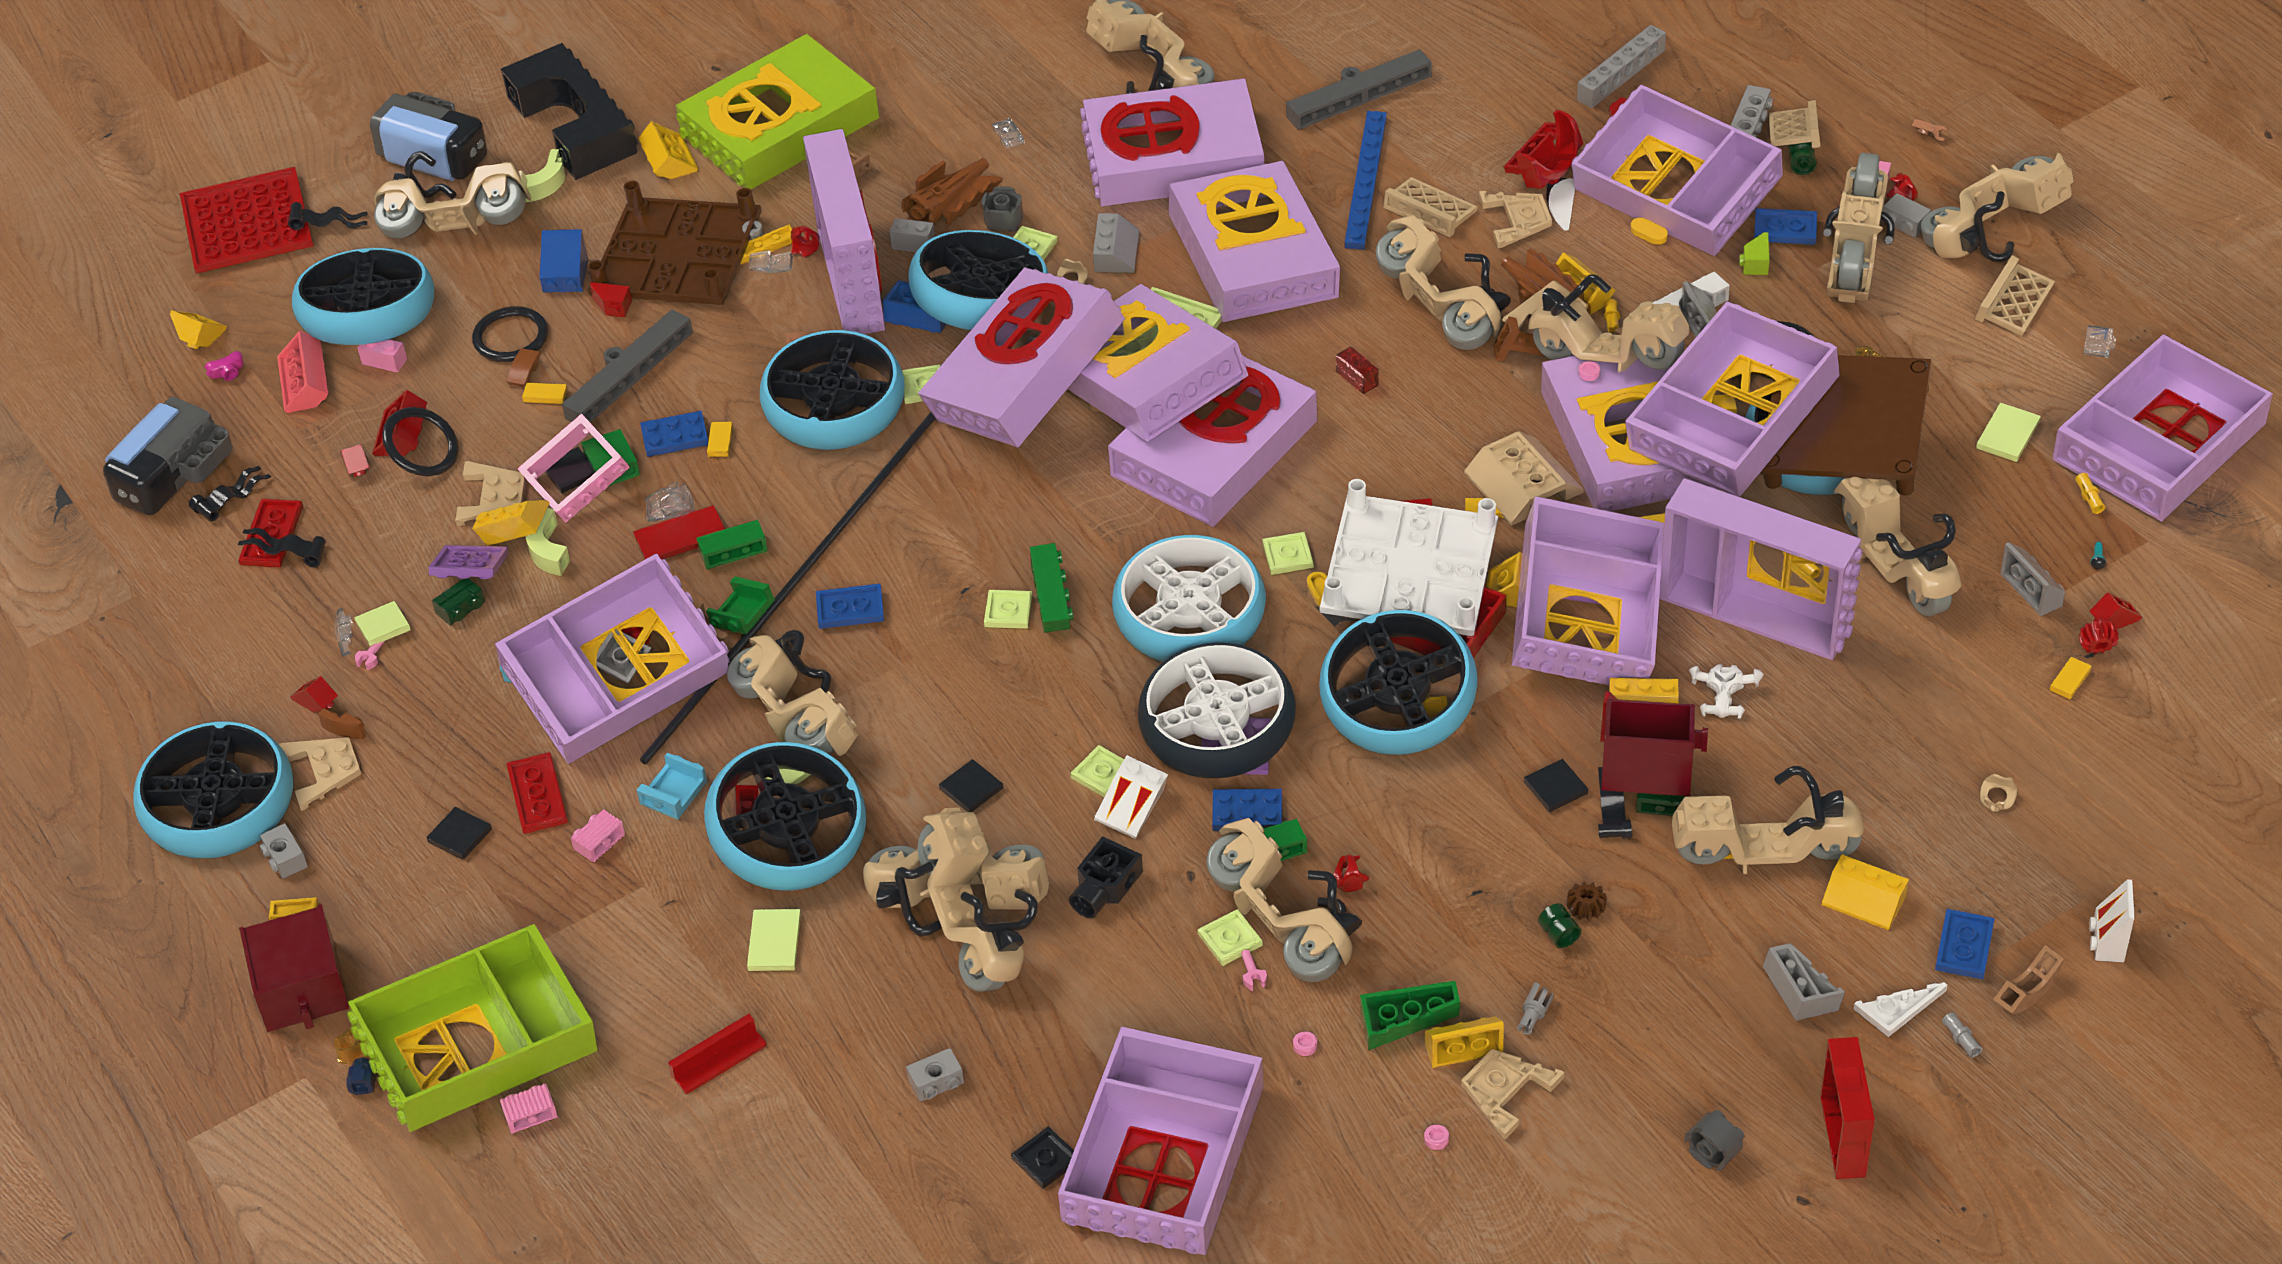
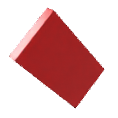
M261 499L250 529H263L275 539H281L286 535H293L303 508L302 501ZM253 533L247 535L246 540L250 538L261 539L268 546H271L262 536ZM247 544L243 546L238 561L240 565L281 567L287 551L270 555L255 544Z
M714 505L633 531V535L644 560L656 553L662 560L698 548L697 537L721 531L725 528Z
M550 752L506 763L523 834L568 823Z

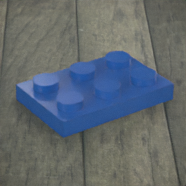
M1756 208L1754 239L1762 233L1768 232L1769 242L1816 245L1817 211Z
M702 411L640 422L647 457L708 445Z
M881 583L816 591L819 629L884 621Z
M1282 789L1213 790V831H1219L1226 824L1250 818L1253 823L1257 821L1262 828L1281 824Z
M1947 909L1935 970L1983 980L1995 918Z

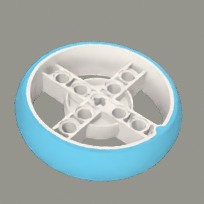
M1201 535L1169 537L1141 549L1122 568L1115 582L1112 596L1114 617L1125 638L1140 652L1162 662L1172 655L1196 645L1206 643L1244 645L1256 632L1264 615L1266 592L1262 577L1250 558L1238 548L1225 541ZM1202 566L1209 569L1202 573L1198 571L1177 572L1173 568ZM1145 581L1158 592L1156 604L1139 616H1136L1129 607V601L1135 590ZM1241 583L1249 594V601L1244 609L1233 618L1220 607L1222 602L1221 595ZM1176 626L1179 628L1201 627L1206 632L1176 634L1167 631Z

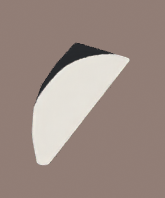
M1560 178L1555 184H1547L1549 210L1555 221L1565 231L1569 230L1575 192L1574 180L1572 178Z

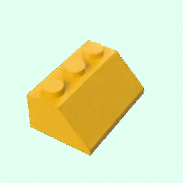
M651 121L638 139L642 145L641 148L646 153L647 160L653 168V172L659 177H665L670 180L697 172L698 167L681 135Z
M1564 252L1556 262L1564 275H1571L1577 285L1588 275H1597L1576 257ZM1591 283L1584 291V300L1591 306L1590 315L1602 309L1604 302L1606 303V300L1612 297L1616 290L1611 285H1609L1611 289L1607 294L1595 283Z
M548 500L525 501L481 512L476 517V522L472 529L487 546L535 534L550 502Z
M1610 678L1609 692L1618 700L1678 703V679Z
M1841 855L1829 880L1822 906L1889 930L1906 898L1909 879Z
M1496 1016L1425 1030V1046L1432 1068L1480 1059L1491 1049L1503 1052L1504 1023Z

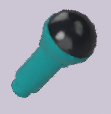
M2101 542L2095 543L2094 555L2090 560V564L2094 569H2102L2106 565Z

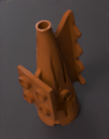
M981 158L950 175H944L946 162L943 160L939 164L933 165L928 172L917 178L915 192L902 200L903 213L907 212L909 216L907 220L935 224L944 216L947 218L946 224L950 226L957 216L962 217L970 206H977L983 195L987 191L988 194L992 192L993 188H996L1003 178L1000 176H980L989 168V163L985 158Z
M1531 248L1527 250L1525 266L1510 257L1504 258L1501 266L1518 284L1520 305L1553 280L1570 292L1578 286L1571 275H1564L1556 263L1551 264L1543 253H1537ZM1583 292L1578 298H1580L1581 300H1583L1585 303L1588 304L1587 312H1588L1589 315H1590V313H1591V306H1590V304H1589L1587 301L1584 300V292Z

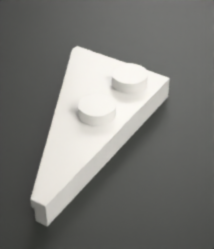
M1944 982L1941 984L1934 983L1927 985L1926 989L1915 992L1913 989H1908L1888 996L1882 995L1878 996L1876 1001L1867 1003L1857 1001L1854 1003V1010L1889 1037L1947 991V984Z

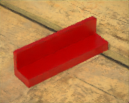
M747 1014L668 1062L670 1075L685 1094H689L767 1046L766 1041L757 1032L753 1017Z

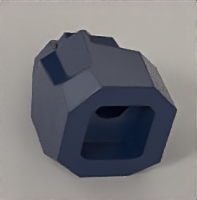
M362 1057L355 1059L352 1066L349 1067L347 1077L349 1093L361 1095L374 1091L376 1074H373L370 1068L369 1059Z

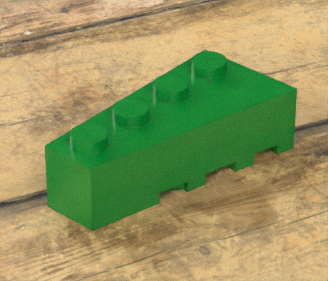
M1055 543L1031 546V571L1033 573L1038 604L1040 603L1039 610L1044 633L1070 629V620H1073L1072 607L1067 608L1066 601H1070L1068 588L1063 586V582H1066V575L1064 569L1060 570L1059 564L1063 563L1061 550L1057 551Z
M1456 980L1361 994L1360 1011L1368 1051L1459 1016L1460 999Z

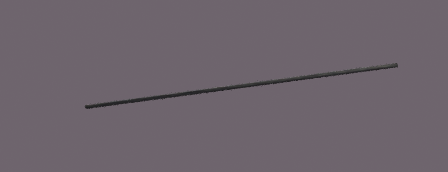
M932 412L922 421L774 598L775 601L746 635L744 634L727 654L730 663L749 643V638L755 636L936 418ZM718 679L694 693L642 755L640 761L643 764H648Z

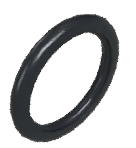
M511 306L497 309L479 320L472 334V343L474 348L489 360L497 362L514 361L519 350L498 352L484 345L482 334L486 327L504 317L522 316L529 318L537 324L538 335L532 343L522 349L537 351L542 347L548 335L546 320L538 312L526 307Z
M417 407L403 408L389 416L383 426L382 437L387 454L400 468L418 476L439 475L450 469L457 459L459 449L455 432L448 422L433 411ZM408 417L423 418L435 424L441 429L448 441L449 448L445 459L440 464L430 467L420 466L406 460L393 443L392 434L396 424Z

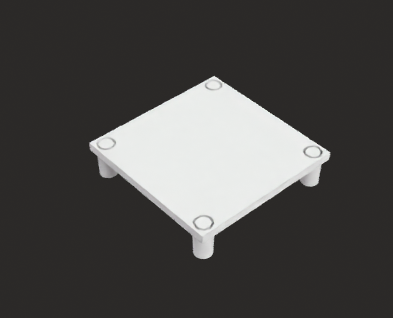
M1351 480L1348 484V494L1328 576L1325 580L1320 613L1363 619L1385 611H1417L1442 620L1458 634L1473 636L1498 523V516L1495 515V501L1489 498L1480 500L1477 513L1369 497L1366 496V484L1363 480Z

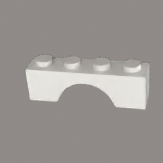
M1715 272L1691 283L1703 290L1708 298L1713 300L1714 307L1729 300L1730 285ZM1683 288L1654 301L1652 304L1670 303L1671 305L1679 306L1681 310Z

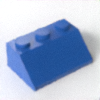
M898 280L883 300V319L885 322L909 326L914 329H924L934 333H941L946 326V323L933 318L917 304L911 293L909 282Z

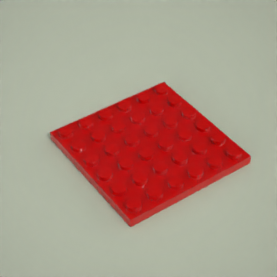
M295 167L179 193L196 274L313 247L308 223L304 222V226L300 230H293L288 226L291 204L298 202L302 205V209H305Z

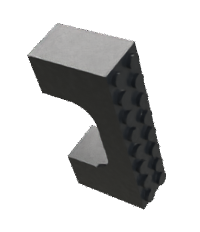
M563 43L501 68L507 98L523 118L553 106L569 107L579 117L552 130L555 148L559 149L560 157L563 158L564 162L563 166L575 180L637 154L636 145H638V142L633 133L635 127L632 120L626 118L624 111L617 107L614 99L608 97L604 88L601 89L598 81L591 77L589 70L583 68L580 60L576 59L571 49H567Z

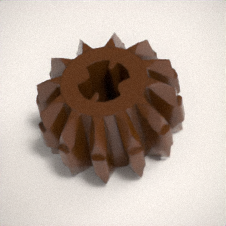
M1583 881L1581 886L1574 884L1573 889L1569 890L1566 905L1570 910L1571 916L1578 915L1579 921L1582 918H1587L1590 922L1592 917L1599 919L1601 913H1604L1607 896L1606 893H1603L1602 886L1595 887L1594 882L1587 885Z

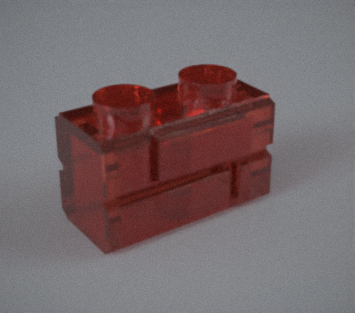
M1348 347L1336 355V372L1362 394L1369 392L1379 385V369L1353 347Z

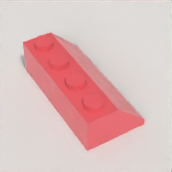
M300 330L277 356L284 412L287 413L315 408L328 396L321 340Z

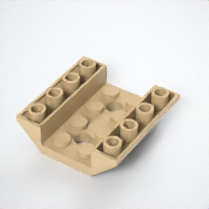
M1520 431L1483 447L1464 470V474L1486 498L1495 501L1496 508L1511 526L1528 518L1530 505L1533 504L1535 496L1548 498L1559 493L1566 501L1584 493V489L1537 438ZM1532 480L1541 481V482L1534 483V482H1532Z

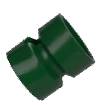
M1812 142L1788 145L1792 171L1798 175H1806L1813 172L1817 162Z
M1560 903L1548 906L1538 917V923L1545 932L1549 933V938L1557 948L1561 949L1572 945L1581 935L1582 929Z

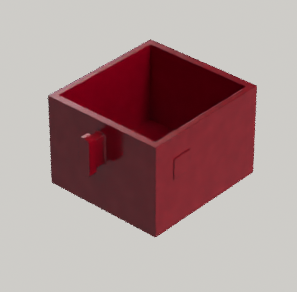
M1607 699L1601 790L1690 796L1694 749H1701V752H1707L1708 741L1707 727H1702V730L1694 728L1695 704Z
M322 904L316 908L245 928L239 927L253 995L267 1032L304 1022L306 1029L314 1027L312 1019L350 1009L335 942Z

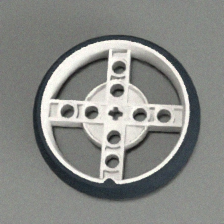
M1206 643L1189 647L1172 655L1154 670L1146 681L1140 695L1138 722L1148 747L1163 763L1171 768L1200 778H1228L1252 771L1278 753L1287 741L1293 728L1296 702L1288 678L1282 669L1269 657L1257 650L1239 644ZM1212 674H1234L1250 678L1254 681L1238 686L1229 681L1215 680ZM1188 682L1191 691L1185 699L1184 706L1155 715L1162 700L1173 689ZM1279 705L1272 721L1258 734L1247 739L1242 730L1248 722L1249 715ZM1195 734L1204 739L1219 740L1222 747H1199L1186 744L1178 739Z

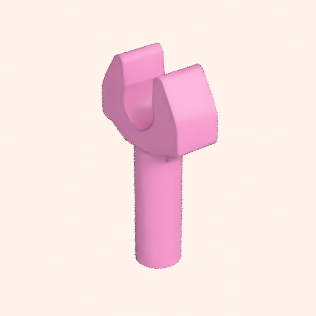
M385 641L373 644L367 651H358L355 655L357 667L365 660H367L365 662L367 670L375 667L378 664L375 654Z
M1250 950L1242 951L1241 955L1248 971L1243 975L1244 986L1253 991L1252 980L1258 979L1261 986L1265 988L1267 983L1266 970L1256 969Z

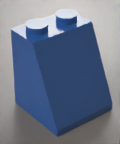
M582 229L542 230L540 282L543 293L583 292L588 256Z

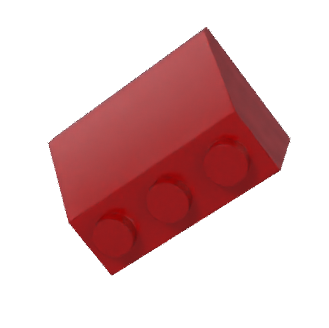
M406 390L383 412L372 454L374 456H389L385 450L382 437L383 426L389 416L403 408L417 407L426 409L428 402L409 390ZM408 417L402 419L393 429V443L402 456L417 448L419 444L417 440L418 435L423 429L421 425L424 420L423 418Z

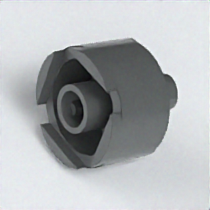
M1006 186L993 188V192L988 194L987 191L983 195V218L987 229L990 231H1016L1018 225L1023 220L1021 195H1018L1015 189Z
M1714 1110L1713 1112L1706 1113L1685 1134L1684 1140L1685 1143L1689 1142L1691 1147L1688 1150L1695 1160L1708 1169L1713 1166L1717 1167L1716 1171H1720L1742 1150V1140L1745 1135L1740 1128L1734 1127L1721 1111Z

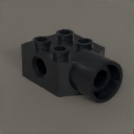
M1102 836L1077 867L1079 885L1069 897V903L1072 908L1081 916L1092 919L1096 917L1106 903L1118 904L1143 873L1142 854Z

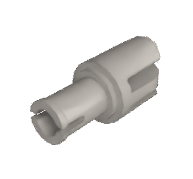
M1537 982L1533 984L1522 1006L1524 1015L1517 1026L1520 1032L1525 1027L1523 1034L1526 1035L1532 1033L1537 1019L1544 1018L1555 995L1551 992L1545 999L1548 993V989L1545 987L1536 995L1540 984Z

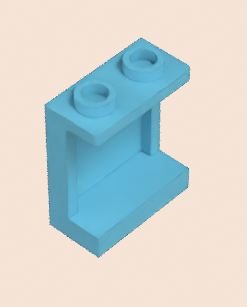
M666 753L664 756L665 766L649 786L641 784L637 789L640 805L678 820L705 786L707 777L705 768L700 764L687 761L678 755Z

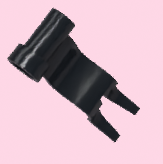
M295 202L290 206L288 226L293 230H300L303 228L304 222L317 227H323L333 220H339L349 228H358L367 225V221L351 223L345 218L356 220L366 216L367 212L351 215L341 207L336 206L320 214L309 209H302V205Z
M261 467L245 469L234 486H218L206 499L202 495H195L190 499L189 507L209 521H215L219 515L218 510L230 498L247 497L255 483L262 479H269L271 475L254 476L248 481L245 488L242 489L248 475L261 470Z
M253 528L244 529L243 534H258L271 546L257 538H250L238 543V545L255 544L270 555H276L281 551H291L300 557H304L303 561L307 566L318 567L322 560V551L326 540L323 537L316 536L310 542L296 535H286L281 539H275L265 530Z
M1598 767L1603 824H1598L1599 838L1621 836L1623 839L1632 838L1631 820H1626L1624 792L1601 790L1603 767Z

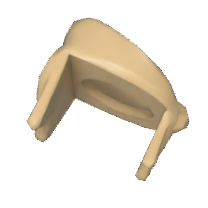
M1065 259L1057 272V277H1063L1067 273H1076L1078 275L1077 281L1086 284L1088 271L1081 261L1075 262Z
M1998 774L1988 776L1980 789L1981 803L1992 812L2011 808L2017 797V786L2013 779L2010 777L2005 778ZM1993 788H2001L2006 792L2007 798L2004 802L1993 803L1988 798V792Z

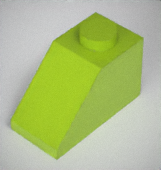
M1768 232L1762 233L1744 245V252L1739 255V266H1743V275H1768Z

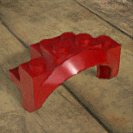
M1556 110L1553 113L1556 123L1545 122L1503 166L1505 173L1521 174L1526 187L1541 189L1547 183H1557L1570 170L1573 159L1584 144L1575 119L1567 112Z

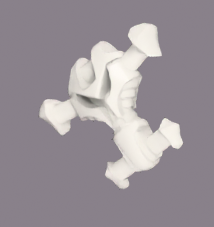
M1718 664L1709 673L1700 672L1698 666L1689 669L1693 684H1696L1697 680L1707 682L1706 685L1717 693V696L1714 698L1716 705H1706L1704 703L1700 706L1703 717L1706 714H1715L1719 718L1737 715L1738 719H1740L1745 709L1742 705L1730 706L1732 703L1731 694L1742 689L1744 684L1755 683V687H1758L1764 675L1758 669H1754L1753 674L1743 675L1736 665L1723 667L1722 664Z

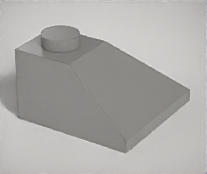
M613 633L608 634L597 653V668L629 684L637 670L613 637ZM623 633L631 646H633L636 639ZM644 644L638 654H648L651 651V647Z

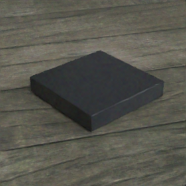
M576 447L566 453L545 473L562 494L583 484L595 472L579 447Z
M972 759L939 783V789L964 810L973 812L1001 791L1003 783Z
M1563 759L1524 777V783L1548 812H1552L1588 794L1586 785Z
M454 807L426 838L428 843L464 860L492 828L491 824Z
M1048 1126L1011 1154V1159L1044 1189L1066 1173L1074 1150Z

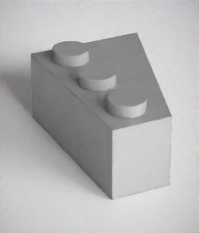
M1789 943L1769 948L1763 968L1795 1020L1838 1011L1845 991L1840 987H1834L1828 981L1829 977L1826 974H1820L1811 966L1812 962Z

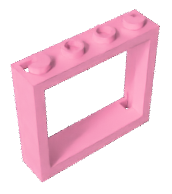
M581 414L521 465L518 470L538 493L550 502L549 505L566 523L630 467ZM591 433L613 458L558 505L536 479Z

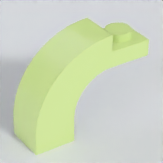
M551 149L547 164L542 170L534 174L525 175L527 178V189L531 195V201L525 198V202L543 199L554 193L563 184L566 176L563 158L560 157L559 149Z
M547 508L536 533L526 536V541L531 559L537 567L550 574L562 576L570 563L567 546L548 541L558 523L555 510Z

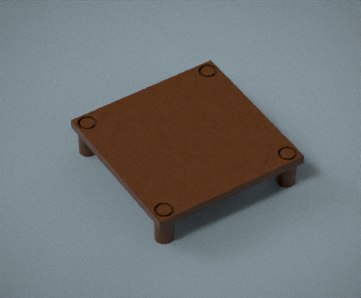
M637 181L626 182L624 184L627 204L601 261L594 260L588 264L591 281L629 286L633 299L723 305L750 241V231L755 229L754 221H758L762 212L761 206L755 205L751 189L741 188L736 192L737 204L645 198L642 196L640 185ZM750 221L744 234L742 226L744 223ZM589 287V294L592 296L591 289Z
M1838 355L1840 376L1760 473H1764L1765 485L1771 489L1780 487L1782 485V474L1843 478L1859 477L1863 479L1896 480L1897 492L1900 495L1907 496L1914 492V479L1926 397L1929 391L1931 359ZM1780 390L1772 393L1771 402L1778 405L1781 400Z

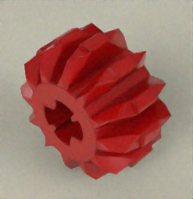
M2094 620L2092 623H2086L2085 627L2080 629L2079 641L2087 653L2093 652L2096 655L2099 652L2104 653L2106 650H2112V647L2118 645L2119 634L2111 620Z

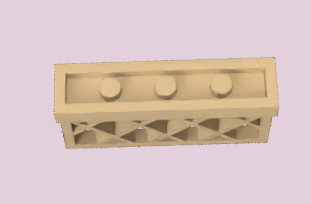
M1816 100L1808 101V108L1769 113L1771 145L1783 146L1812 142V148L1820 147Z
M1412 177L1395 190L1389 188L1385 191L1383 208L1403 217L1414 215L1417 219L1421 218L1427 228L1449 238L1454 235L1457 226L1477 212V206ZM1411 194H1421V196H1412ZM1445 209H1454V211H1445Z
M2012 255L1980 305L1975 320L1983 323L1984 319H1987L2023 336L2055 281L2017 264L2019 258ZM2017 273L2025 275L2027 279H2019ZM2036 283H2042L2047 287L2038 289ZM2030 284L2032 290H2025L2023 285ZM2017 286L2019 291L2011 292L2009 287ZM2036 295L2038 300L2030 301L2028 296ZM2015 297H2023L2025 302L2017 303ZM2009 298L2012 304L2004 305L2001 299ZM2028 307L2030 313L2023 314L2020 308ZM2015 309L2017 315L2009 316L2007 310ZM2001 311L2004 317H1998L1992 313ZM2020 320L2023 327L2021 328L2013 324L2012 321Z

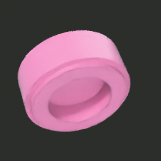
M1587 361L1580 364L1579 377L1581 379L1594 381L1600 376V366L1597 363Z
M1300 1032L1295 1035L1293 1039L1294 1051L1301 1056L1314 1054L1317 1050L1316 1036L1310 1032Z
M1431 1125L1425 1130L1424 1142L1430 1149L1441 1150L1449 1143V1132L1442 1125Z

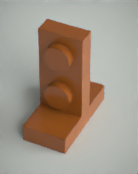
M1508 317L1493 345L1496 360L1504 362L1510 350L1544 356L1537 348L1533 334L1519 331L1517 319Z

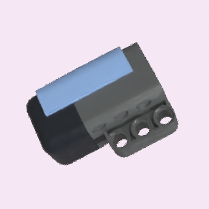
M410 92L406 96L395 93L375 112L370 121L375 152L377 155L385 157L388 162L405 167L408 158L418 151H423L436 160V164L432 167L422 159L417 160L412 170L449 181L464 179L468 177L487 155L486 139L481 120L477 117L457 112L452 102L419 92Z
M171 396L164 403H158L105 458L106 463L103 467V474L110 495L115 502L142 514L154 515L187 480L198 483L206 479L232 451L233 446L228 430L216 425L206 410Z

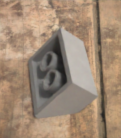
M1098 213L1093 249L1094 272H1135L1139 228L1119 214Z
M1683 282L1681 311L1696 338L1716 315L1717 311L1715 310L1713 300L1709 299L1703 290L1689 282Z
M2010 542L2006 543L2000 573L2005 580L2040 616L2062 607L2065 595L2063 587L2025 549Z

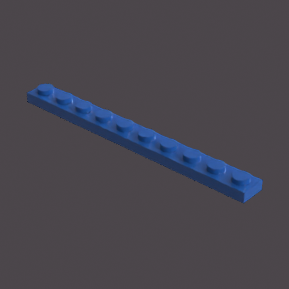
M1367 111L1345 237V248L1365 250L1387 112Z

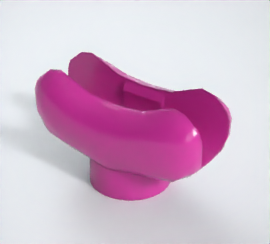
M234 351L224 358L207 362L205 364L207 376L212 379L223 377L226 381L235 379L238 376V370L244 365L243 356L239 351Z

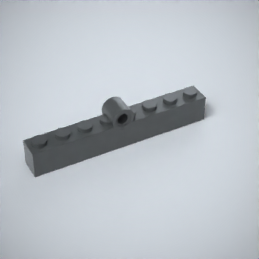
M1419 49L1361 73L1356 67H1346L1341 71V81L1286 102V117L1297 130H1300L1432 77V62Z
M672 309L624 351L619 347L607 349L603 355L606 367L594 375L592 379L580 387L577 392L562 404L565 419L572 422L582 414L591 423L693 334L690 318Z

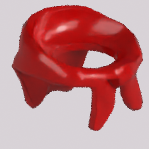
M1898 173L1896 177L1890 178L1891 181L1895 182V185L1886 194L1887 197L1892 198L1896 193L1912 201L1918 197L1917 189L1909 176Z
M807 226L793 227L791 231L792 254L799 253L805 258L812 255L818 250L820 244L819 234Z
M1348 854L1339 858L1334 876L1337 879V888L1344 892L1361 890L1363 883L1370 878L1358 870L1356 861L1360 859V855L1353 856ZM1343 868H1346V872L1343 877Z

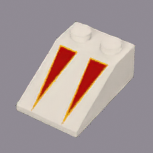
M1127 755L1118 769L1094 820L1136 839L1164 791L1168 774Z
M2126 880L2096 907L2094 917H2090L2089 931H2093V936L2090 938V950L2094 951V960L2125 961L2134 922L2132 880Z

